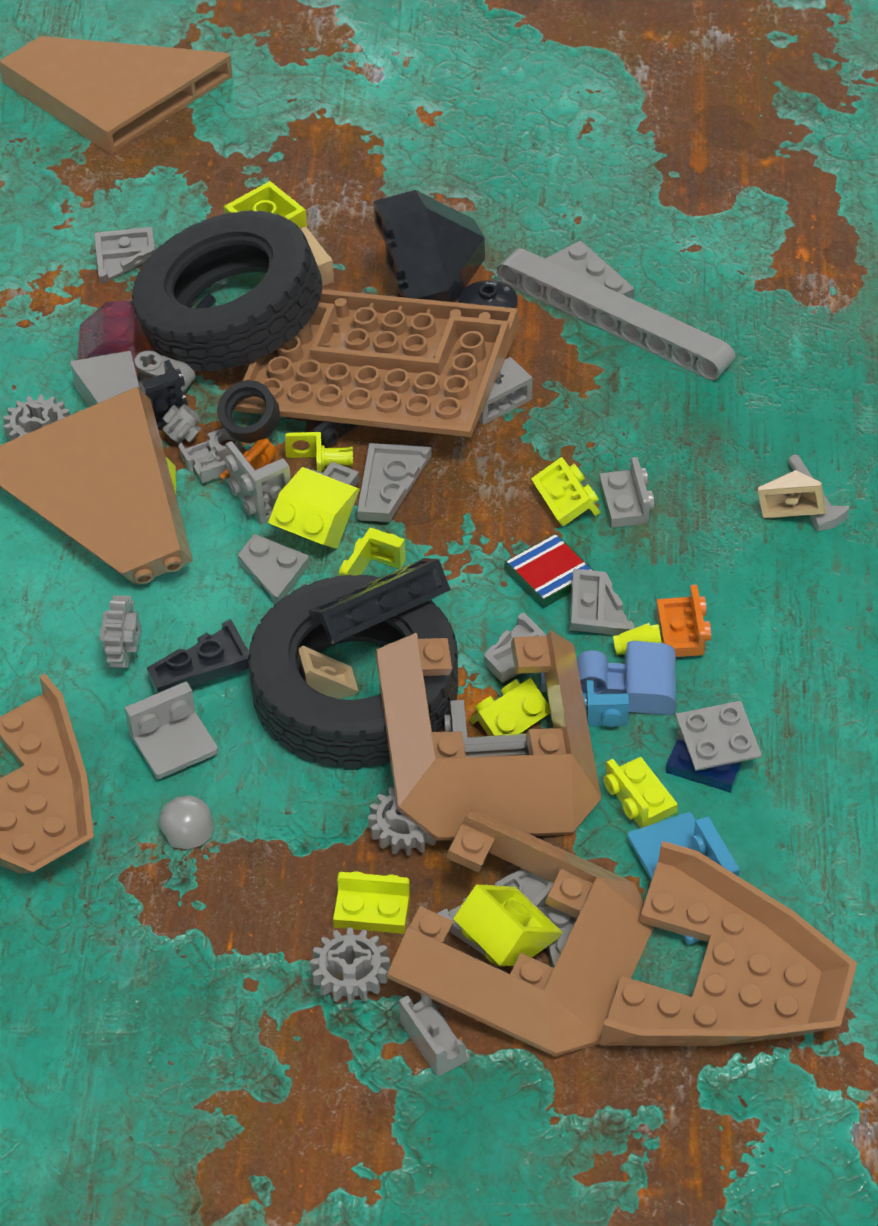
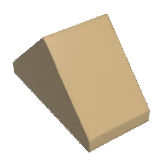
M797 470L758 488L763 518L826 514L827 510L822 483Z
M305 646L298 649L300 674L310 687L324 695L338 699L354 696L359 692L351 666Z

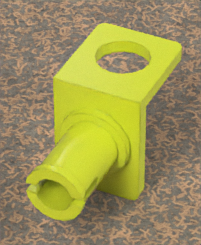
M321 432L285 434L287 458L317 457V471L321 473L331 462L353 467V447L325 448L324 445H321ZM303 440L308 442L310 446L305 450H297L292 444Z

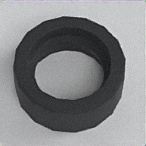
M245 380L235 383L226 389L219 400L217 408L219 421L229 435L237 441L244 443H254L268 437L277 427L280 418L278 402L268 387L258 381ZM250 397L263 399L266 409L258 422L246 427L237 426L233 422L232 413L239 402Z

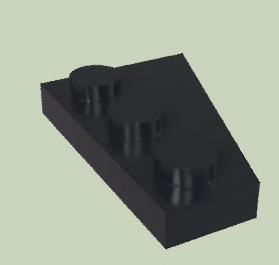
M229 619L222 623V629L213 635L205 633L198 637V643L187 650L178 649L147 667L148 677L156 694L186 681L190 687L249 669V651L232 620Z

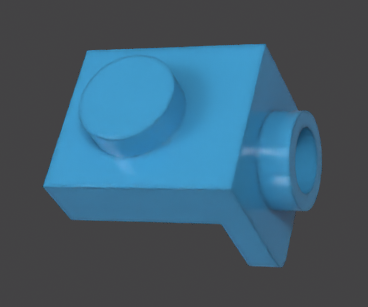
M586 680V692L582 693L588 726L615 727L628 725V693L594 694L593 680Z

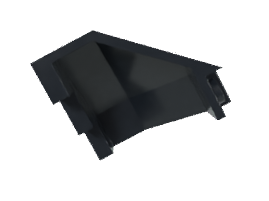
M417 190L374 200V222L385 241L386 265L396 281L397 297L456 302L462 290L466 288L485 260V237L475 220Z

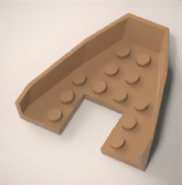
M46 674L39 676L43 694L0 717V741L21 766L0 779V866L19 874L34 872L94 837L87 773L63 694Z
M662 841L658 863L639 922L709 942L693 996L690 997L621 976L608 1017L603 1022L599 1045L723 1046L796 1037L840 1027L858 963L796 912L702 853Z

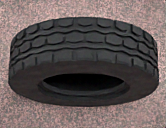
M240 211L221 214L197 224L195 223L165 241L163 245L151 254L150 258L141 267L140 272H138L132 291V304L141 327L156 353L176 361L185 362L193 371H218L251 363L274 352L286 342L288 343L305 327L311 316L314 315L321 299L323 284L321 273L306 236L298 225L286 217L271 212ZM242 273H266L265 277L253 289L231 302L209 308L189 307L191 302L201 292L220 280Z
M372 575L328 577L314 581L309 585L306 584L275 603L274 607L270 608L260 620L261 624L257 625L252 636L248 654L253 704L262 726H265L267 733L276 742L278 741L279 745L291 753H295L298 757L313 763H320V765L336 768H362L384 765L390 762L381 694L364 699L345 700L333 698L316 691L300 675L298 649L305 646L320 652L330 646L352 641L370 642L386 646L417 633L418 639L448 638L452 664L450 675L424 676L432 732H440L443 725H445L444 715H451L450 701L457 700L458 651L456 636L451 623L448 622V618L438 606H435L432 600H428L335 644L329 643L321 621L312 620L308 610L375 581L380 577Z

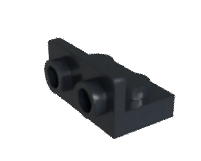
M170 360L163 361L165 374L141 381L142 392L151 400L158 431L163 430L167 422L162 418L173 405L178 409L183 404L188 406L186 397L181 390V387L185 386L183 374L179 368H174Z

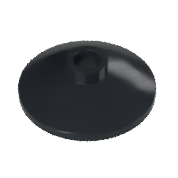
M483 280L472 283L464 288L460 293L459 303L517 308L518 298L515 291L507 284L494 280Z

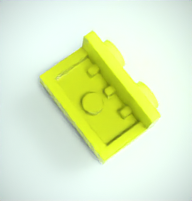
M530 677L521 684L515 679L500 689L503 696L494 701L489 696L474 707L477 713L470 717L469 720L472 724L479 721L488 736L520 734L550 714L551 710L549 704Z

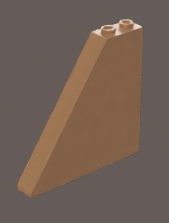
M45 36L36 38L0 60L1 76L5 85L109 154H112L233 77L231 55L225 52Z
M138 387L0 445V488L134 585L148 583L156 576L166 572L177 571L183 565L193 561L151 400Z

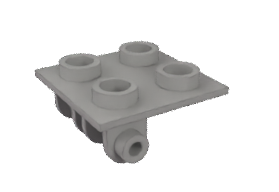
M742 701L677 713L675 715L680 730L677 732L680 744H686L695 771L762 757Z

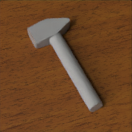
M792 455L788 459V463L793 471L797 470L813 478L799 455ZM824 495L826 514L810 515V521L816 531L835 528L848 518L849 506H832Z

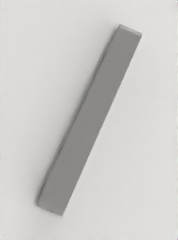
M516 249L497 267V274L500 280L508 286L706 379L716 380L735 359L733 348L726 342L525 249Z

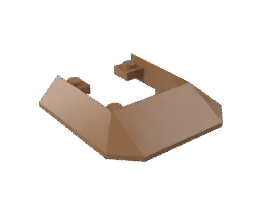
M549 630L547 636L513 637L511 649L515 673H544L553 728L528 730L526 739L529 755L466 757L462 731L432 732L424 676L450 675L452 664L448 638L418 639L417 633L376 649L375 655L397 810L436 841L454 840L465 815L472 808L532 836L572 835L601 800L574 644Z
M472 808L465 815L446 858L479 873L488 854L491 853L553 882L554 884L545 904L577 918L555 967H550L520 953L510 974L444 944L453 921L420 906L410 926L407 927L386 978L552 1056H559L600 1044L603 1022L608 1017L620 977L632 978L654 926L639 922L644 901L635 883Z

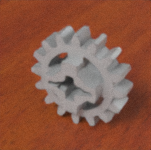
M39 395L37 400L27 396V402L16 401V409H7L8 416L3 417L5 436L10 441L70 416L69 409H65L63 401L56 404L55 397L53 396L48 400H44L43 395Z
M113 596L112 601L109 602L110 611L107 610L103 613L100 641L103 643L105 654H108L107 663H109V667H129V662H132V652L138 651L142 624L139 622V613H136V610H134L135 602L132 601V596Z
M392 787L388 788L389 796L377 795V804L370 805L368 822L372 839H379L382 849L391 845L392 854H396L401 848L405 849L406 855H411L412 848H417L422 853L425 852L424 844L426 842L433 846L436 844L434 838L397 810L395 790Z
M348 928L347 934L343 936L339 931H333V940L325 937L321 938L322 948L314 947V959L310 960L311 973L313 974L314 985H320L322 995L332 991L333 1001L337 1002L342 996H347L348 1003L352 1004L354 996L359 995L363 1001H366L368 991L375 994L380 992L379 983H387L388 981L386 976L390 968V958H388L387 947L380 946L377 935L367 939V930L363 929L359 935H354L353 929Z

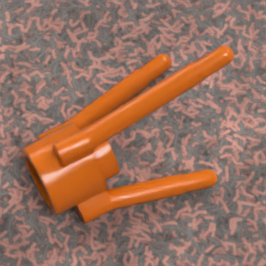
M268 439L256 441L249 451L244 452L243 456L252 468L257 470L273 463L276 449ZM227 468L220 474L221 479L230 475Z

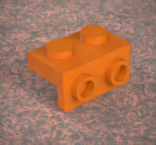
M690 585V597L657 599L656 609L662 643L672 646L675 649L676 657L704 655L705 641H711L710 622L703 619V616H706L705 596L699 597L698 586Z

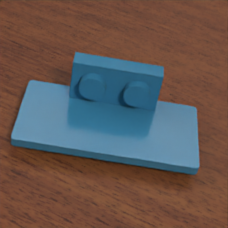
M687 812L628 833V840L651 881L658 863L662 841L696 850L739 877V867L708 816L695 820L692 813ZM682 935L687 944L700 941L696 938Z

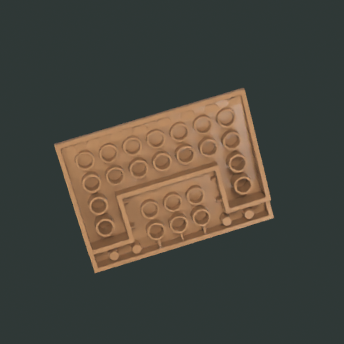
M322 290L319 305L305 327L279 349L251 362L243 381H258L267 386L278 402L280 416L471 437L520 327L518 309ZM250 397L239 402L234 411L264 414L266 404L259 397Z

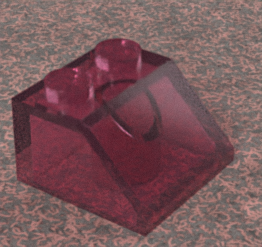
M132 301L105 302L80 324L77 360L131 351L135 367V358L138 355L140 323L134 311Z

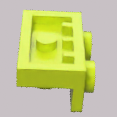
M561 457L531 478L562 526L571 522L587 509H590L595 516L601 513L595 504L599 498L589 484L585 487L582 485L581 482L585 477L575 463L569 466Z
M642 757L620 767L614 759L606 762V776L603 778L606 789L611 795L615 794L622 803L627 817L634 819L640 828L655 824L677 813V802Z
M362 872L338 873V894L333 917L334 928L365 929L367 931L405 934L410 905L409 878L397 875H371Z

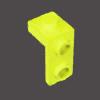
M370 527L364 537L357 540L349 560L343 561L339 570V576L362 575L371 560L401 569L406 561L405 539Z

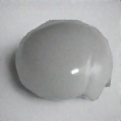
M191 795L172 799L164 805L159 813L158 820L161 832L165 834L169 844L174 848L191 849L201 846L211 838L215 828L213 817L207 804L203 800Z

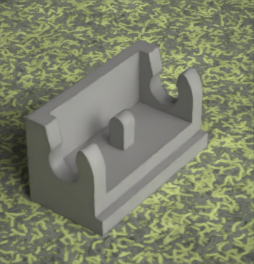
M421 994V1000L413 1005L409 996H406L399 1000L400 1023L438 1077L469 1061L470 1057L466 1052V1046L461 1039L456 1038L432 1003V999Z

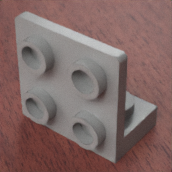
M230 441L225 444L227 456L224 457L225 465L230 473V478L227 479L228 487L234 496L239 495L242 499L247 514H253L262 525L269 521L280 491L291 480L289 465L282 458L254 470L234 443Z
M187 681L124 707L128 732L157 779L166 777L218 754L217 745L195 712L193 692Z

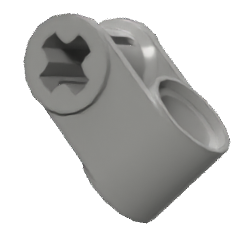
M154 351L141 352L135 358V367L139 371L137 379L140 389H142L141 381L165 374L163 361L170 360L175 369L179 368L185 381V386L181 387L183 393L195 379V373L187 363L162 356Z

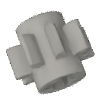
M185 404L179 409L173 405L162 418L167 422L163 430L178 443H181L184 438L191 442L201 430L197 425L201 420L199 415Z

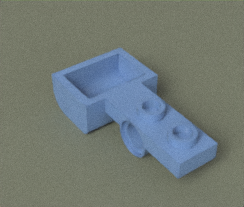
M630 641L627 643L624 664L609 663L605 654L594 650L585 651L578 656L577 664L582 692H586V680H593L594 694L628 693L629 712L663 715L675 714L676 652L672 646L665 643ZM541 673L540 692H547L544 673Z

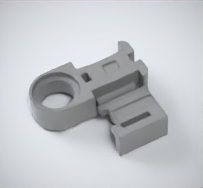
M225 428L208 433V441L186 449L182 443L179 444L180 458L183 462L185 461L186 469L193 472L194 468L202 483L219 478L220 474L227 468L224 462V457L227 456L226 446L220 445L222 441L233 440L238 450L242 451V442L232 438Z

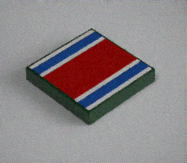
M557 533L504 561V569L543 608L571 593L574 568L594 571Z

